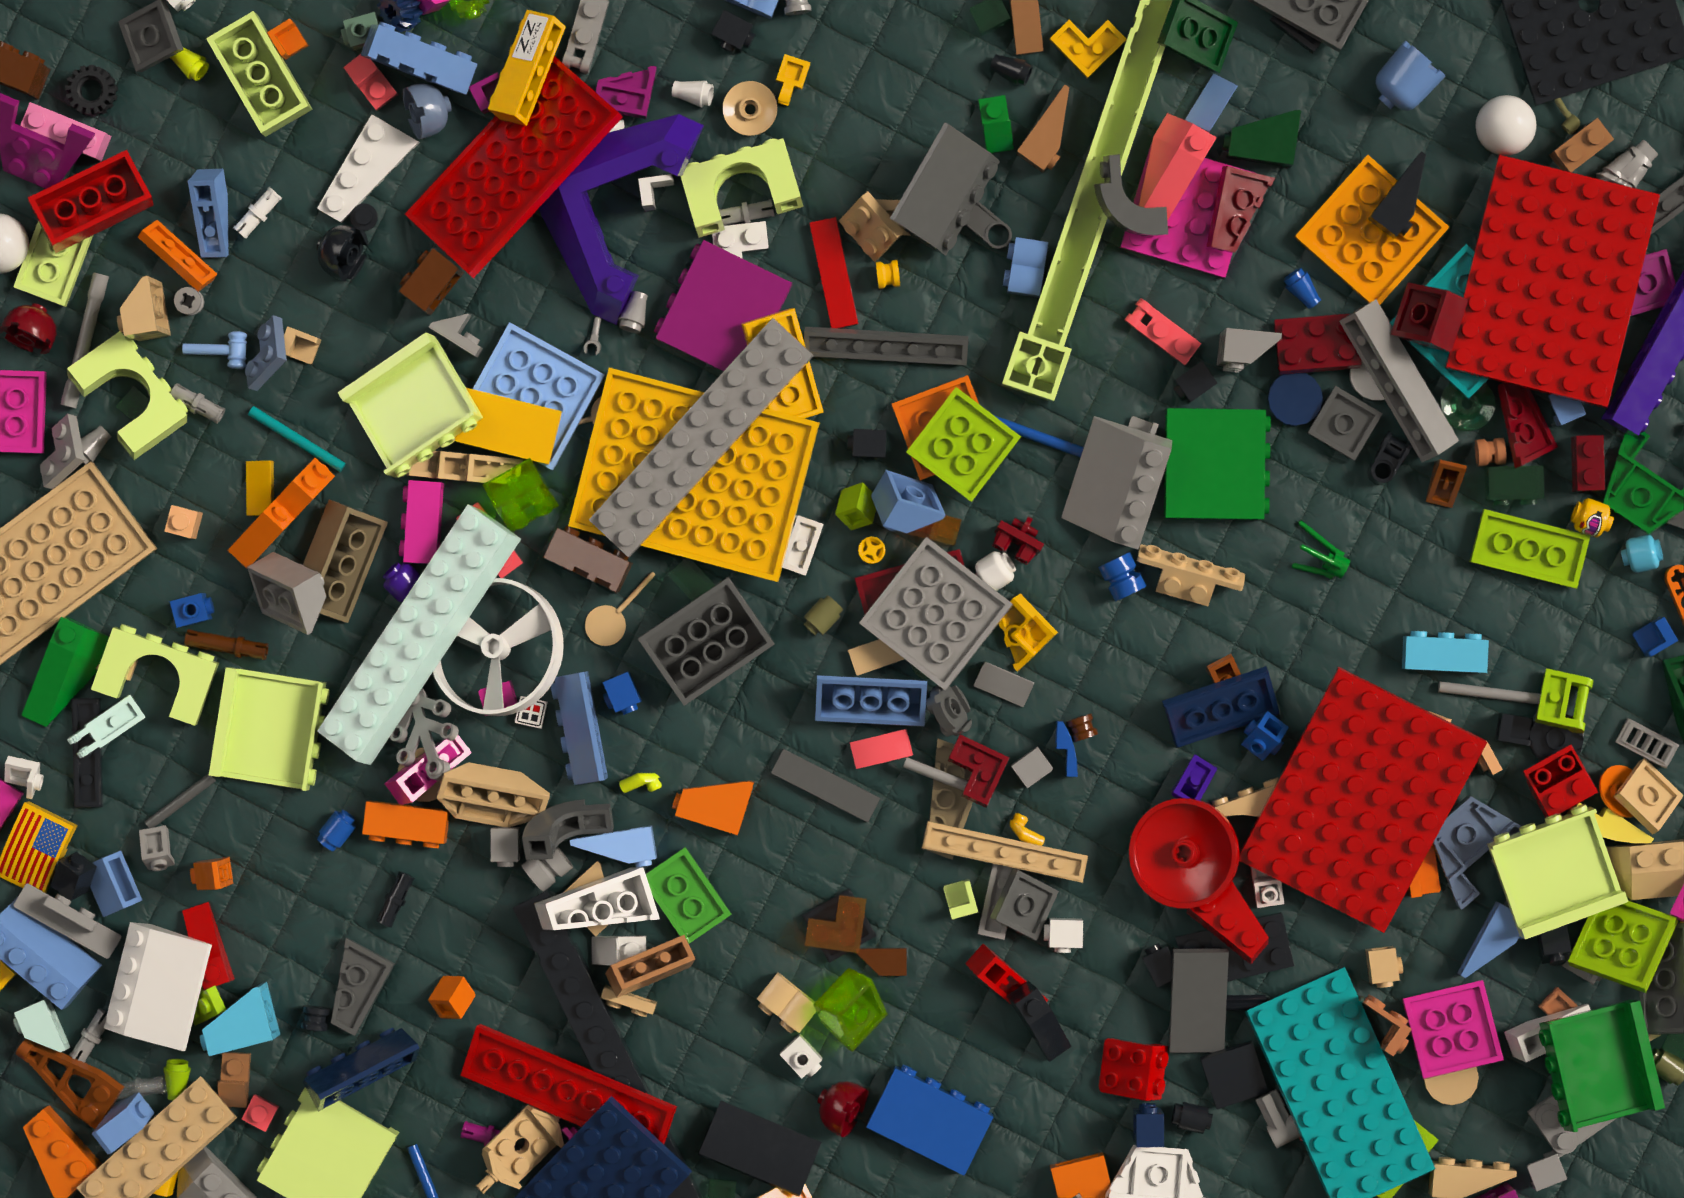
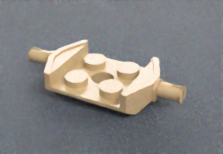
M527 1105L482 1149V1156L488 1175L476 1185L478 1190L484 1194L498 1181L520 1189L522 1186L519 1182L556 1145L560 1148L564 1146L561 1128L558 1123L561 1118L534 1106ZM524 1138L525 1144L523 1148L515 1151L514 1145L516 1141Z

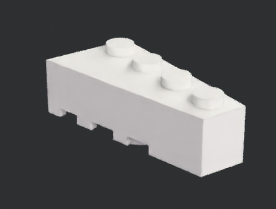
M631 867L534 903L543 930H561L660 919L643 867Z

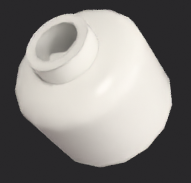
M993 551L980 559L975 566V575L996 591L1012 582L1014 572L1016 571L1011 558L1006 553L1001 554L997 551Z

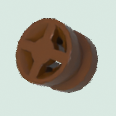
M1092 713L1066 721L1067 727L1072 731V742L1084 740L1098 734L1097 729L1092 725Z

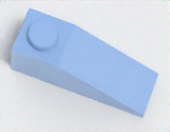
M652 825L570 839V846L625 863H635L636 867L652 865L651 860L657 858Z

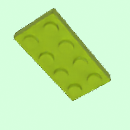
M1483 509L1470 562L1577 589L1590 536Z

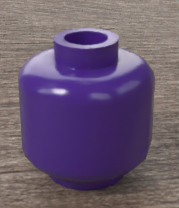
M396 562L383 575L385 579L383 586L398 602H403L421 574L409 563L404 562L400 564Z

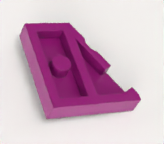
M650 66L647 70L635 73L631 71L615 78L599 79L596 93L620 114L646 119L657 67Z

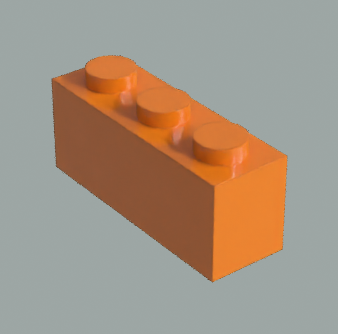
M369 800L366 801L362 834L369 835V840L385 842V837L396 838V843L412 845V840L422 841L423 847L439 848V844H445L447 841L450 812L444 809Z

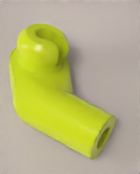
M636 773L619 782L620 788L624 793L645 784L649 792L662 787L658 779L660 777L656 773Z

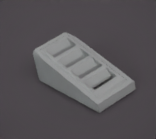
M1627 718L1615 740L1617 744L1665 769L1679 747V744ZM1634 727L1637 729V732L1631 743H1628L1626 740ZM1643 733H1645L1647 737L1641 748L1636 747ZM1656 739L1657 743L1651 754L1647 753L1646 751L1652 740ZM1663 744H1665L1668 747L1666 748L1662 758L1659 759L1657 758V755L1660 752Z

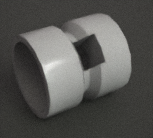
M557 846L553 859L526 860L522 867L536 886L544 892L555 883L556 876L563 877L573 868V865Z

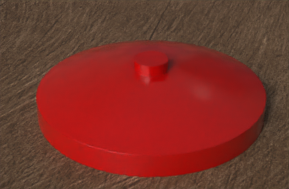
M1176 798L1154 806L1139 820L1130 839L1129 861L1136 881L1151 898L1169 907L1194 908L1215 900L1229 887L1238 868L1239 844L1232 825L1217 808L1198 799Z

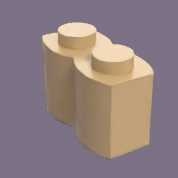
M779 972L757 998L761 1002L758 1007L769 1016L774 1013L782 1020L779 1024L790 1033H793L794 1030L800 1033L820 1008L819 1004Z

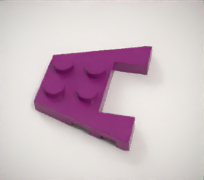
M0 93V155L3 171L45 189L61 182L94 138L95 133L72 123L68 129L65 144H62L15 124L19 101Z

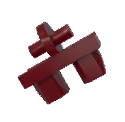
M1028 516L1025 522L1014 518L1011 525L1001 520L994 532L996 536L992 546L1005 553L1011 542L1018 545L1020 549L1015 559L1027 565L1035 555L1037 556L1040 553L1044 543L1035 539L1038 530L1029 526L1033 518Z

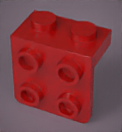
M1107 1038L1103 1048L1099 1090L1103 1093L1145 1101L1161 1100L1165 1090V1067L1169 1060L1167 1053L1168 1045L1141 1044Z

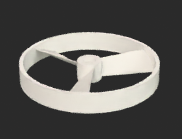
M495 578L490 586L512 585L519 587L531 594L539 604L500 635L489 634L470 617L457 636L481 646L483 654L491 658L483 710L467 704L455 694L445 678L441 660L434 669L433 674L442 691L457 705L483 715L506 716L530 707L548 691L561 666L563 634L554 609L540 593L516 581ZM552 630V656L543 679L526 698L504 708L500 660L505 659L509 655L512 647Z

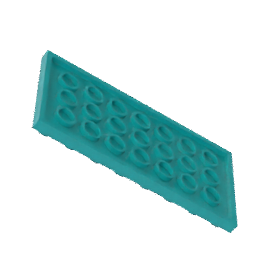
M1345 967L1246 1010L1245 1013L1327 1197L1373 1198L1434 1170L1435 1166L1386 1057L1380 1048L1381 1046L1361 1002L1358 1001L1359 997Z

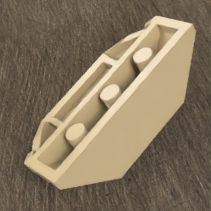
M468 762L443 774L436 796L456 819L500 827H513L530 821L534 816L544 811L550 793L522 772Z
M1684 839L1606 846L1621 890L1625 891L1626 896L1630 900L1679 895L1684 884Z

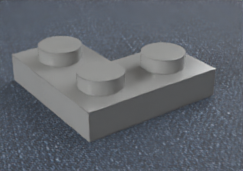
M71 414L65 415L52 427V436L56 450L40 464L43 485L52 490L85 461L77 417Z

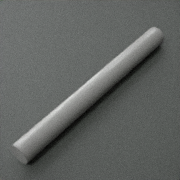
M1439 681L1438 692L1530 704H1539L1540 694L1441 681Z

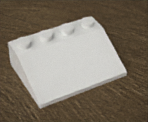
M130 922L104 1029L135 1039L186 1051L212 944L152 924Z

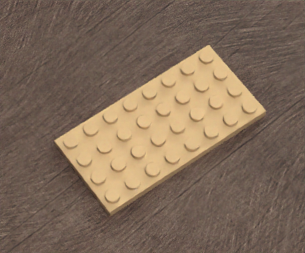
M92 461L0 528V665L56 625L61 617L68 616L157 550L155 544Z

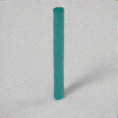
M255 406L250 409L248 413L250 417L335 470L341 472L345 467V462Z

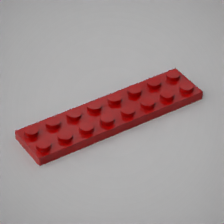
M482 1024L477 1025L461 1072V1076L581 1127L612 1096L663 1144H665L677 1106Z

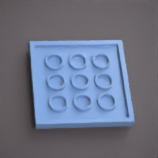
M509 322L473 389L562 411L550 464L540 463L554 470L601 385L605 374Z

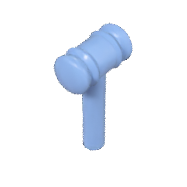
M241 331L230 332L228 334L230 339L228 341L229 345L183 343L182 352L183 354L228 355L227 359L229 362L227 366L229 368L243 369L246 367L245 360L247 359V341L245 340L247 334Z

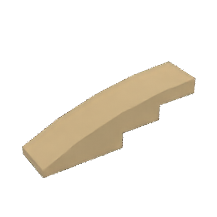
M433 451L431 458L421 463L418 461L410 467L411 471L407 473V476L520 487L523 459Z

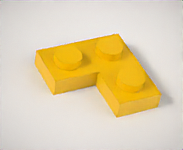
M1069 19L1049 40L1088 79L1127 39L1109 20L1088 39Z

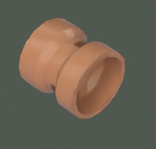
M1494 438L1493 441L1488 442L1485 439L1475 440L1477 467L1487 466L1488 463H1495L1496 465L1506 464L1504 438Z

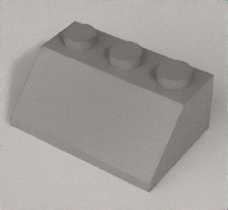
M1226 328L1220 333L1217 366H1223L1224 372L1239 373V371L1244 370L1245 367L1281 339L1282 333Z
M275 552L248 566L247 569L261 612L304 634L312 633L326 598L323 587L324 579L321 574Z

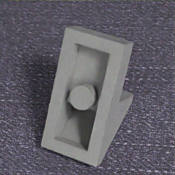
M470 314L432 322L429 328L477 358L483 350L478 345L480 341L478 338L468 332L464 336L461 335V332L471 318Z

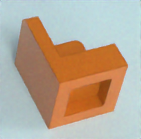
M291 19L286 20L267 32L278 52L285 60L309 46Z
M443 976L428 1001L440 1018L462 1019L475 998V992L464 976Z

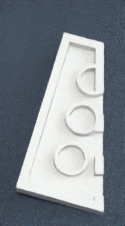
M371 114L317 209L342 223L351 214L352 210L366 199V196L420 142Z

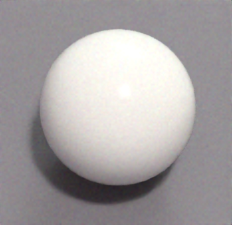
M1511 95L1495 97L1484 104L1476 119L1478 139L1487 150L1494 154L1503 156L1517 154L1528 147L1535 136V114L1531 107L1518 97Z
M0 214L1 274L19 267L25 260L29 250V239L25 228L18 220L5 214Z

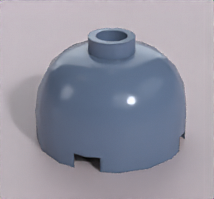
M425 83L410 85V87L403 89L405 110L409 109L412 119H408L417 139L429 138L438 134L446 126L448 112L451 111V103L448 96H442L439 89Z

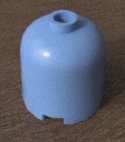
M1405 40L1376 76V86L1382 94L1379 100L1390 109L1396 106L1401 110H1412L1446 76L1441 70L1434 68L1431 65L1432 62L1413 45L1410 46Z

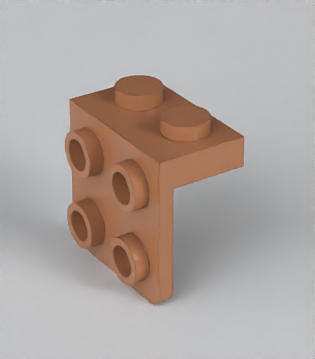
M1368 995L1367 998L1359 996L1358 1001L1393 1024L1380 1042V1048L1393 1057L1396 1052L1401 1054L1409 1042L1406 1037L1412 1030L1406 1025L1409 1020L1393 1010L1390 1013L1383 1010L1386 1005L1371 995Z

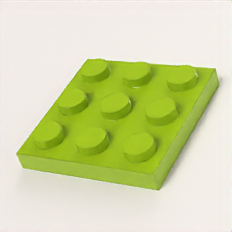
M955 387L906 453L972 502L1021 436Z
M1631 901L1588 916L1570 955L1568 964L1571 967L1646 993L1678 923L1677 917Z

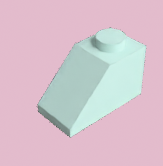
M48 998L14 1012L16 1017L13 1019L14 1025L19 1034L23 1033L24 1038L58 1052L70 1048L52 1002Z

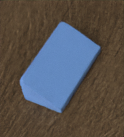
M1213 73L1185 120L1209 133L1238 86Z

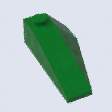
M61 617L48 644L21 716L47 727L97 673L98 669L96 667L101 662L110 636L69 617Z

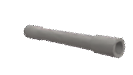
M93 272L88 291V301L72 364L89 353L109 276ZM68 378L60 405L77 408L80 391Z

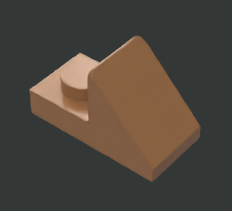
M222 1053L221 1080L218 1081L217 1087L219 1097L228 1107H248L251 1053Z

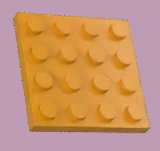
M1369 155L1360 162L1294 237L1365 301L1370 303L1377 300L1380 305L1447 231L1449 226L1418 198L1414 215L1409 220L1413 225L1403 237L1398 234L1393 239L1368 220L1369 216L1397 182L1391 174Z

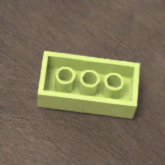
M254 11L206 38L256 126L265 137L313 110L283 57L267 34L261 19Z

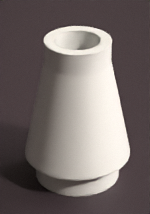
M674 81L672 97L682 99L701 108L704 105L710 106L712 102L713 84H708L707 81Z

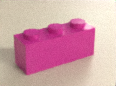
M408 480V486H404L403 502H407V511L402 513L401 529H405V540H400L399 556L403 557V562L428 564L440 547L444 483Z

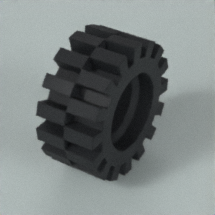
M83 65L80 66L79 70L75 69L72 72V77H68L67 81L69 83L65 85L66 97L70 101L71 106L77 111L88 116H99L100 113L105 114L108 108L114 106L112 103L114 100H117L116 91H118V87L115 85V79L103 68L96 67L95 65L87 67ZM90 80L98 81L102 88L100 97L94 101H88L82 96V87Z

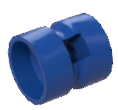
M1130 552L1098 567L1104 580L1111 583L1108 589L1115 602L1146 587L1141 574L1134 571L1136 564Z

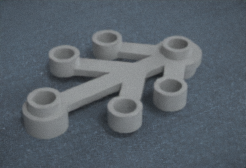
M422 688L390 735V739L397 743H403L408 737L407 729L414 716L415 725L406 748L399 750L397 753V762L407 767L412 765L421 740L428 760L425 766L426 773L429 778L441 781L443 774L450 771L451 768L447 761L439 758L431 731L440 734L442 738L448 741H453L457 738L459 730L457 726L451 723L442 724L426 718L424 708L432 710L435 715L444 718L450 714L451 705L441 699L435 701L428 698V695ZM451 728L450 734L447 735L448 730ZM408 754L407 759L404 761L405 755Z

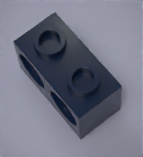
M1140 1103L1139 1108H1133V1141L1137 1148L1164 1147V1113L1161 1108L1156 1107L1155 1103Z

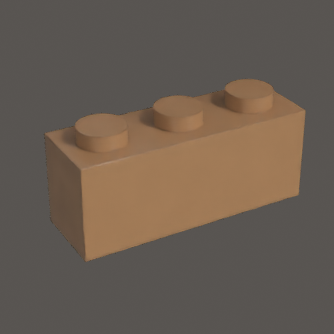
M685 935L612 964L605 974L616 998L688 969L696 959Z

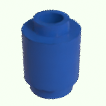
M345 810L341 812L334 811L319 830L320 835L317 837V840L331 851H335L337 847L341 848L356 829V825L353 823L355 818Z

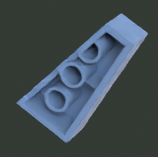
M381 21L379 25H371L360 56L467 95L477 67V63L471 61L472 56L457 51L456 55L446 52L447 47L433 41H431L430 45L420 41V36L407 31L405 35L395 31L396 27Z

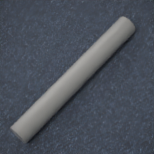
M908 757L903 765V768L964 791L968 782Z

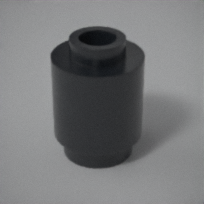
M1182 1102V1104L1175 1103L1171 1124L1176 1125L1177 1129L1203 1134L1205 1129L1210 1130L1213 1114L1208 1113L1209 1107Z

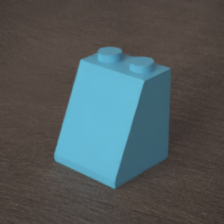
M267 982L253 988L202 1029L203 1035H200V1042L203 1051L207 1050L208 1055L213 1056L271 1041L280 1035Z

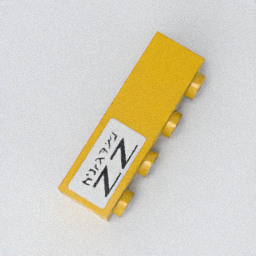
M526 10L524 18L519 24L515 41L510 47L505 66L500 72L496 89L489 102L488 110L500 120L527 126L566 28L555 16Z

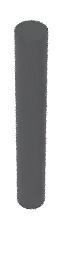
M209 773L148 818L145 824L148 828L156 827L216 782L215 777L209 776Z

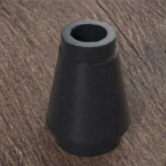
M997 54L994 56L990 66V70L995 71L1016 86L1019 84L1025 86L1033 69V65L1028 64L1027 60Z

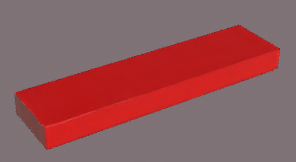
M834 217L810 222L831 328L839 329L858 325L837 219Z

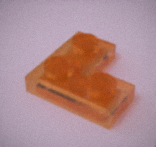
M839 895L836 922L809 918L805 946L859 953L867 898Z

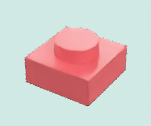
M255 1094L241 1120L266 1132L279 1106Z

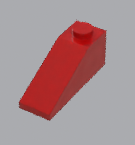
M209 902L183 910L188 937L212 944L202 983L203 989L206 990L234 980L235 978Z
M984 944L965 963L978 978L1007 1002L1009 1000L1006 996L1027 982Z

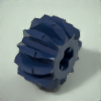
M380 0V3L377 4V7L381 10L379 16L383 17L384 23L396 27V32L409 31L421 22L419 16L423 11L419 8L420 1Z

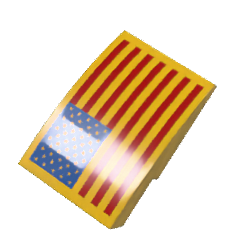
M30 801L24 802L0 856V877L21 888H24L25 884L28 883L47 893L55 874V865L65 856L68 850L67 846L78 825Z

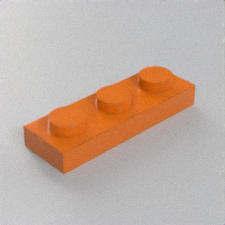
M158 220L144 228L139 234L138 238L148 248L155 252L198 292L217 276V273Z

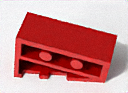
M1233 882L1215 900L1199 907L1187 908V914L1249 964H1252L1268 945L1269 937Z

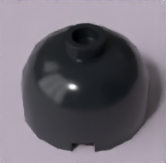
M346 225L335 226L328 230L318 240L316 247L321 268L328 275L341 281H346V278L351 280L355 278L366 259V255H361L363 245L368 247L366 233L361 229Z

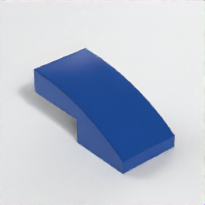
M1056 721L1055 748L1066 749L1065 776L1078 777L1077 758L1072 738L1063 721Z

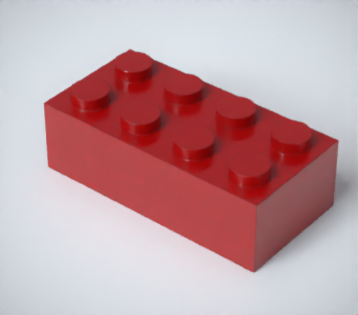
M127 150L28 197L30 207L55 254L154 206L152 196Z

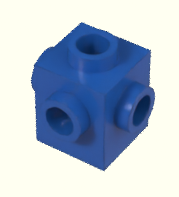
M1267 711L1257 722L1253 719L1244 730L1247 736L1241 745L1263 761L1270 753L1275 755L1284 744L1281 739L1289 727Z

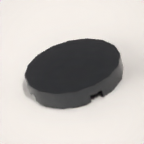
M1566 714V718L1573 719L1571 715ZM1534 722L1529 733V740H1531L1530 748L1533 755L1540 761L1572 744L1575 752L1579 755L1582 750L1584 733H1573L1567 729Z

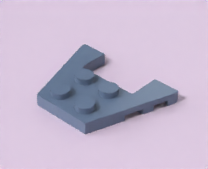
M1470 795L1466 796L1450 811L1433 842L1456 905L1461 910L1480 894L1463 872L1489 850L1487 844L1494 841V836L1509 832V835L1520 832L1519 828L1521 827V825Z

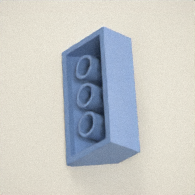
M586 671L556 677L555 683L551 685L553 699H558L560 710H556L558 726H563L565 737H561L563 753H568L570 763L566 764L568 780L573 779L574 785L606 780L608 774L589 673Z
M817 675L815 721L924 726L927 681Z
M16 898L0 914V959L58 1008L63 1010L72 1003L101 968L102 964L72 939L15 908Z

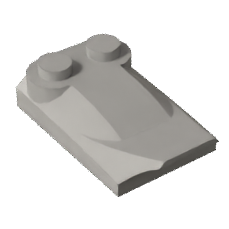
M1553 1095L1527 1111L1559 1158L1573 1152L1579 1144L1615 1120L1612 1119L1578 1128V1132L1564 1131V1128L1561 1127L1558 1121L1557 1113L1559 1106Z

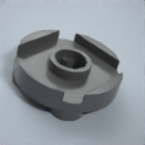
M939 685L934 686L931 690L930 698L926 700L928 710L935 715L943 735L946 737L951 735L958 736L971 728L972 719L967 721L966 713L971 710L963 692L956 685L949 686L946 691Z

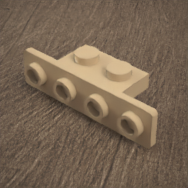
M1140 545L1137 561L1162 569L1156 592L1209 606L1216 584L1238 591L1243 589L1245 574L1235 568L1220 567L1210 561H1199L1189 558L1182 553H1171L1161 550L1154 545Z

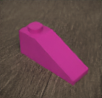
M459 735L453 741L443 739L435 745L439 758L447 761L450 764L451 770L472 753ZM425 752L417 757L412 765L405 766L384 783L400 805L414 802L437 782L429 778L426 773L425 766L428 760Z

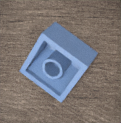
M885 470L871 495L882 525L890 531L897 530L909 533L940 521L945 517L944 510L932 484Z

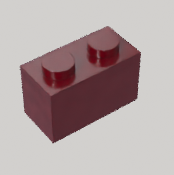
M1604 435L1571 437L1572 492L1605 490Z

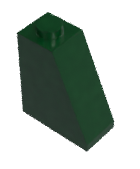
M1301 110L1290 111L1232 128L1230 135L1225 134L1222 151H1227L1226 158L1291 168L1294 164Z

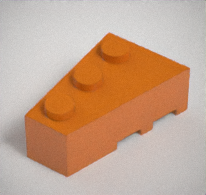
M50 1105L42 1109L23 1127L54 1198H69L78 1190L76 1187L102 1165V1162Z

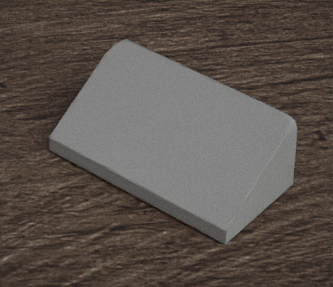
M984 661L973 686L1024 707L1034 682Z

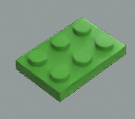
M686 847L645 874L652 896L680 936L685 935L688 944L732 915Z

